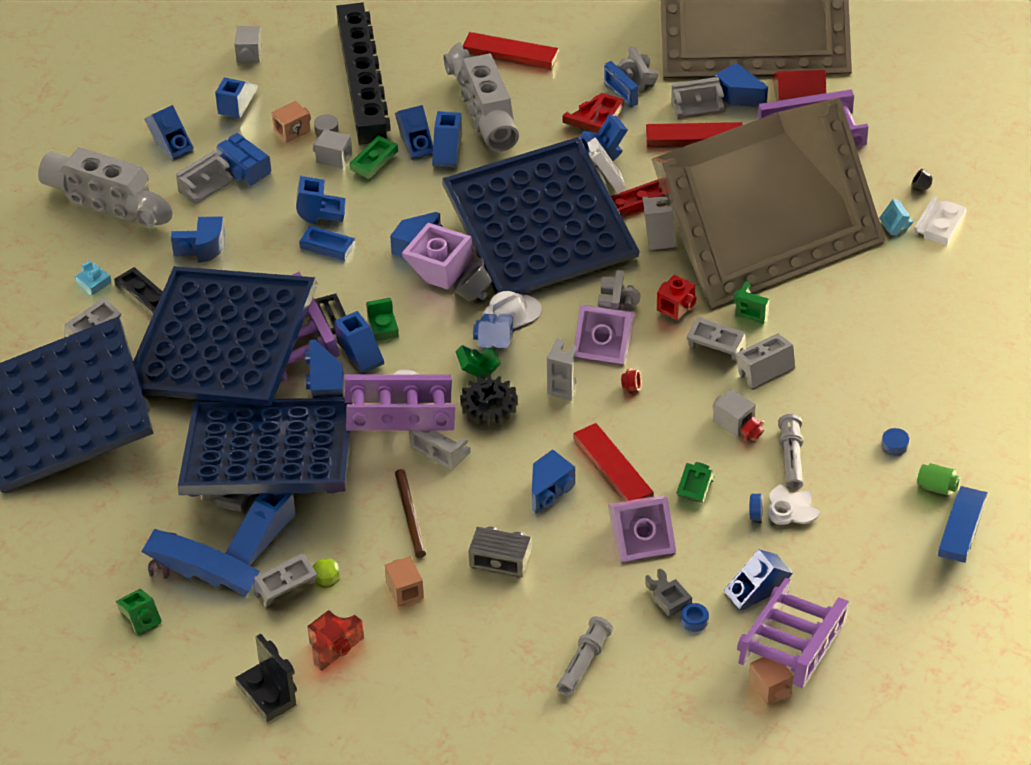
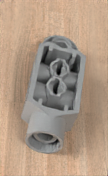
M460 42L456 43L448 54L443 55L444 66L447 75L453 74L458 83L463 86L461 88V95L463 101L468 102L467 108L470 117L474 116L476 132L481 133L483 140L492 151L503 152L511 149L519 139V132L514 123L511 98L491 53L470 57L468 49H463Z
M78 147L70 157L49 151L40 163L38 170L40 183L62 190L70 202L132 222L137 218L146 227L166 224L172 219L173 212L171 206L160 195L149 190L148 174L141 166Z

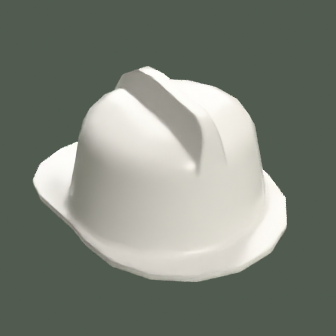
M502 291L492 297L483 315L496 314L499 317L500 314H511L513 317V329L538 319L541 315L542 307L534 297L520 295L511 291Z

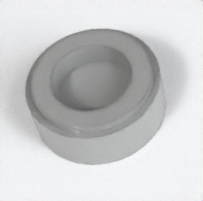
M330 114L318 116L314 121L315 132L318 135H321L324 129L337 132V118Z

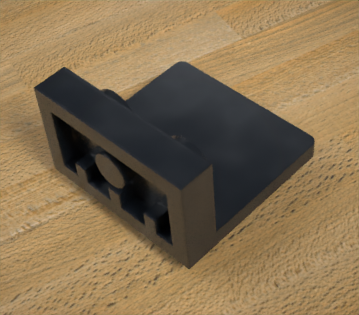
M260 633L255 636L259 664L235 677V682L252 705L268 722L296 706L295 692H297V687L293 681L295 671L288 659L283 660L275 644L271 640L267 641Z

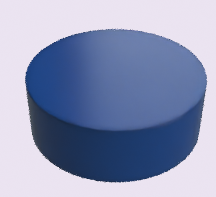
M899 428L888 429L882 436V447L888 453L902 454L909 447V435L906 431Z
M762 494L750 495L749 514L752 521H762Z
M698 603L687 604L681 610V625L686 630L692 632L705 629L709 623L707 608Z

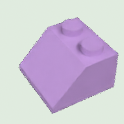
M427 223L402 252V257L426 283L449 290L474 260L472 238L469 235Z
M580 305L574 343L576 346L575 357L625 364L632 338L635 312Z
M659 495L608 504L612 532L622 562L676 552L668 497Z

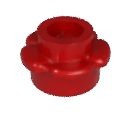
M632 368L627 369L621 375L622 388L626 389L629 394H632V391H640L641 389L640 371L632 370Z
M756 417L748 420L740 430V433L745 436L744 439L748 441L751 438L753 441H756L765 431L762 428L764 421H759Z

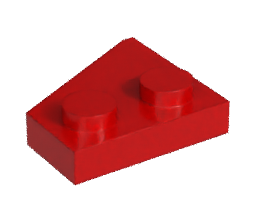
M601 93L593 97L591 101H586L579 105L578 111L572 114L564 113L562 123L598 133L609 114L618 116L624 107V99Z

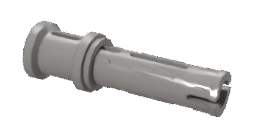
M795 414L783 415L778 420V427L781 430L779 444L784 449L786 487L790 490H798L803 487L800 448L803 445V436L800 434L802 419Z
M594 616L589 620V628L585 635L580 636L578 640L579 648L556 686L563 695L572 696L590 662L594 656L602 652L604 640L613 632V626L606 619Z

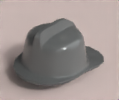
M478 258L465 269L455 283L453 294L457 293L469 302L474 301L478 297L484 300L488 296L487 288L490 286L492 279L484 268L483 258Z

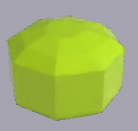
M331 558L319 559L312 566L318 574L315 582L321 586L333 585L340 578L338 563Z

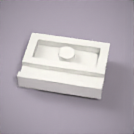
M596 137L587 142L590 150L588 154L594 165H598L601 169L600 173L607 184L611 183L618 194L624 191L626 187L622 174Z
M933 196L914 227V235L920 233L926 239L948 245L966 216L967 207L946 200L940 202L937 201V197Z

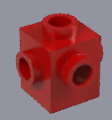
M673 275L667 282L662 283L657 292L656 311L678 321L688 310L693 309L696 304V284Z

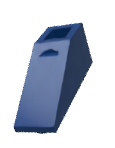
M261 493L254 500L225 554L251 565L294 518L293 494L282 493L273 495L271 493Z

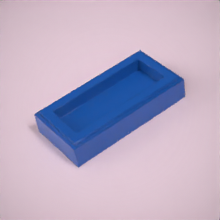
M612 61L605 63L604 83L620 98L624 99L630 107L638 105V85Z
M309 226L299 241V246L301 249L345 261L355 246V238Z

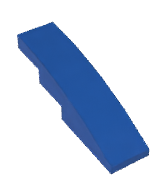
M960 486L940 543L939 557L966 563L988 492Z
M157 529L153 530L141 551L188 579L195 575L216 588L222 583L245 597L254 583V577L258 576L260 572L252 566L212 547Z

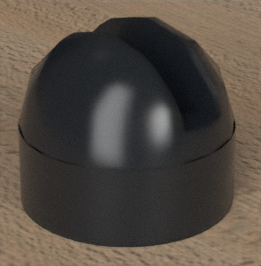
M921 168L914 176L911 185L919 190H927L932 185V175Z

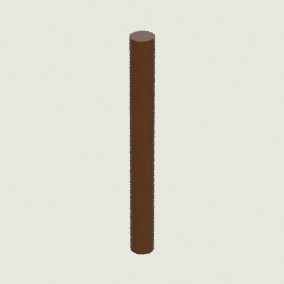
M398 469L395 472V477L415 556L423 558L426 555V550L406 472L404 469Z

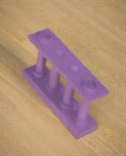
M852 89L759 104L758 120L780 111L840 97L855 146L867 145L868 124L856 125L851 116L854 105Z
M300 271L293 274V276H302ZM312 298L305 318L309 316L310 320L301 327L297 339L310 333L313 335L318 333L317 342L337 358L341 354L336 340L317 303ZM310 344L292 351L287 365L304 358L305 349H310ZM284 371L282 376L283 381L288 379L286 371Z
M345 374V403H354L347 404L346 431L454 430L455 404H445L451 403L452 376ZM364 403H381V404H364Z
M785 578L779 587H774L769 603L747 635L742 634L737 645V650L740 651L738 663L744 665L752 653L791 667V671L794 672L792 684L804 688L844 625L849 601L838 597L832 607H822L788 594L791 579ZM784 605L822 618L823 622L815 624L783 612L781 609ZM773 621H777L811 634L812 639L807 638L804 640L772 628L770 625ZM762 637H766L802 651L801 656L798 654L792 656L759 642Z

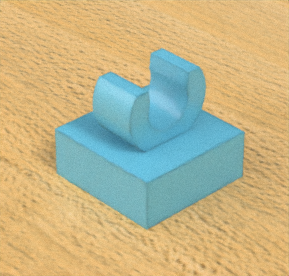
M892 199L879 217L888 233L896 236L901 229L908 230L913 223V220L909 219L910 216L902 203Z
M90 260L81 266L82 272L75 275L76 284L91 295L112 283L110 275L95 263L92 264Z

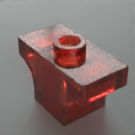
M328 610L307 626L309 644L312 645L314 665L321 671L340 656H345L353 646L364 639L363 622L355 614L351 617L341 618Z

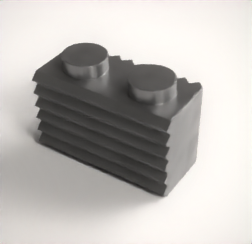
M491 526L486 528L476 527L468 551L469 566L471 568H481L482 570L486 569L487 571L491 570L493 572L497 571L498 573L502 572L503 574L507 573L523 577L532 551L531 537L526 536L522 532L509 533L499 531Z

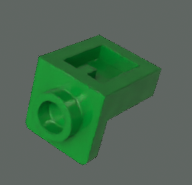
M746 281L742 289H737L734 295L733 303L736 304V315L765 324L768 318L770 299L750 293L751 283Z
M391 298L367 302V320L375 340L399 337V329L393 313Z
M463 345L455 351L461 369L476 377L480 376L483 380L501 365L494 346L492 348L487 347L482 353Z
M695 462L694 465L686 463L676 492L677 496L704 503L710 482H713L715 478L713 470H710V466L704 463Z
M141 588L116 601L119 611L130 619L133 629L138 635L162 622L153 598Z

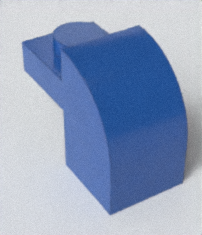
M609 114L598 133L583 131L580 139L589 153L590 150L587 142L596 137L608 156L614 161L623 152L619 144L628 129L617 116Z
M300 176L296 199V210L299 216L306 222L317 225L318 218L343 222L346 198L324 195L325 180Z
M223 216L198 217L197 231H171L173 256H197L198 263L216 258L222 252L225 244Z

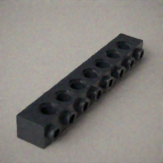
M364 2L336 5L337 22L358 144H370L377 136L387 139V132L391 131L390 118L385 117L388 116L387 102H382V100H385L384 86H379L382 85L381 71H376L379 70L378 55H376L373 27L368 26L371 25L370 11H365Z

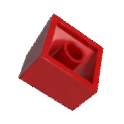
M826 69L777 71L773 74L776 101L825 94Z

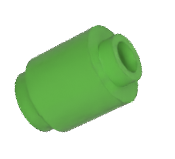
M932 463L929 465L922 464L917 477V485L923 486L924 490L950 496L951 492H956L960 482V476H956L955 469Z

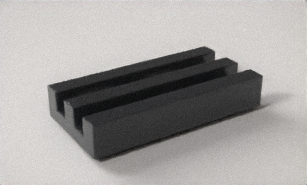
M336 293L314 299L326 320L320 304H323L333 328H330L333 335L336 334V318L329 302H333L340 318L346 316Z

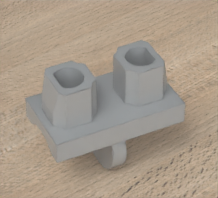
M629 47L628 58L621 59L617 67L638 85V92H643L645 85H655L658 73L656 69H648L650 65L648 55L639 54L636 47Z
M617 270L616 278L602 277L601 294L613 296L599 295L598 307L621 310V305L623 304L625 308L629 309L640 302L641 295L632 285L624 288V271Z

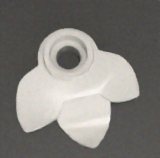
M780 484L770 492L769 500L771 505L768 509V517L776 524L786 525L791 522L806 524L816 520L820 515L819 510L810 507L811 491L809 490L789 493Z

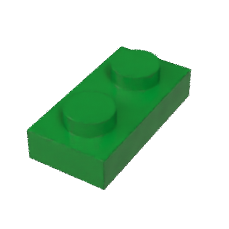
M377 136L350 162V170L370 179L398 152V144Z

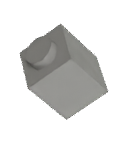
M260 26L236 27L234 43L236 62H260L262 47Z
M324 129L319 138H316L313 143L316 163L343 169L352 155L351 135Z
M730 389L714 401L713 422L738 437L741 435L740 430L745 423L752 417H755L756 404Z

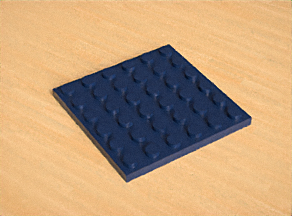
M580 137L442 178V185L466 234L472 238V246L478 258H483L484 268L492 279L491 285L496 294L502 291H511L521 295L639 257L640 251Z
M173 266L133 361L143 395L271 406L318 285L316 278Z
M119 316L0 363V490L2 493L154 434L124 327Z
M344 397L274 399L271 406L194 401L178 481V495L196 497L199 495L225 496L227 494L254 495L271 493L279 495L282 493L309 494L311 492H327L332 494L345 492L351 431H346L347 404L353 403H345Z

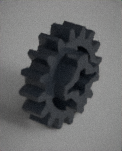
M491 375L487 376V380H483L479 376L476 383L469 381L468 388H462V395H460L462 413H468V420L476 418L478 425L482 421H486L487 426H491L492 421L501 424V418L509 420L510 413H516V406L518 405L516 388L510 386L509 380L502 383L500 376L496 380H492Z

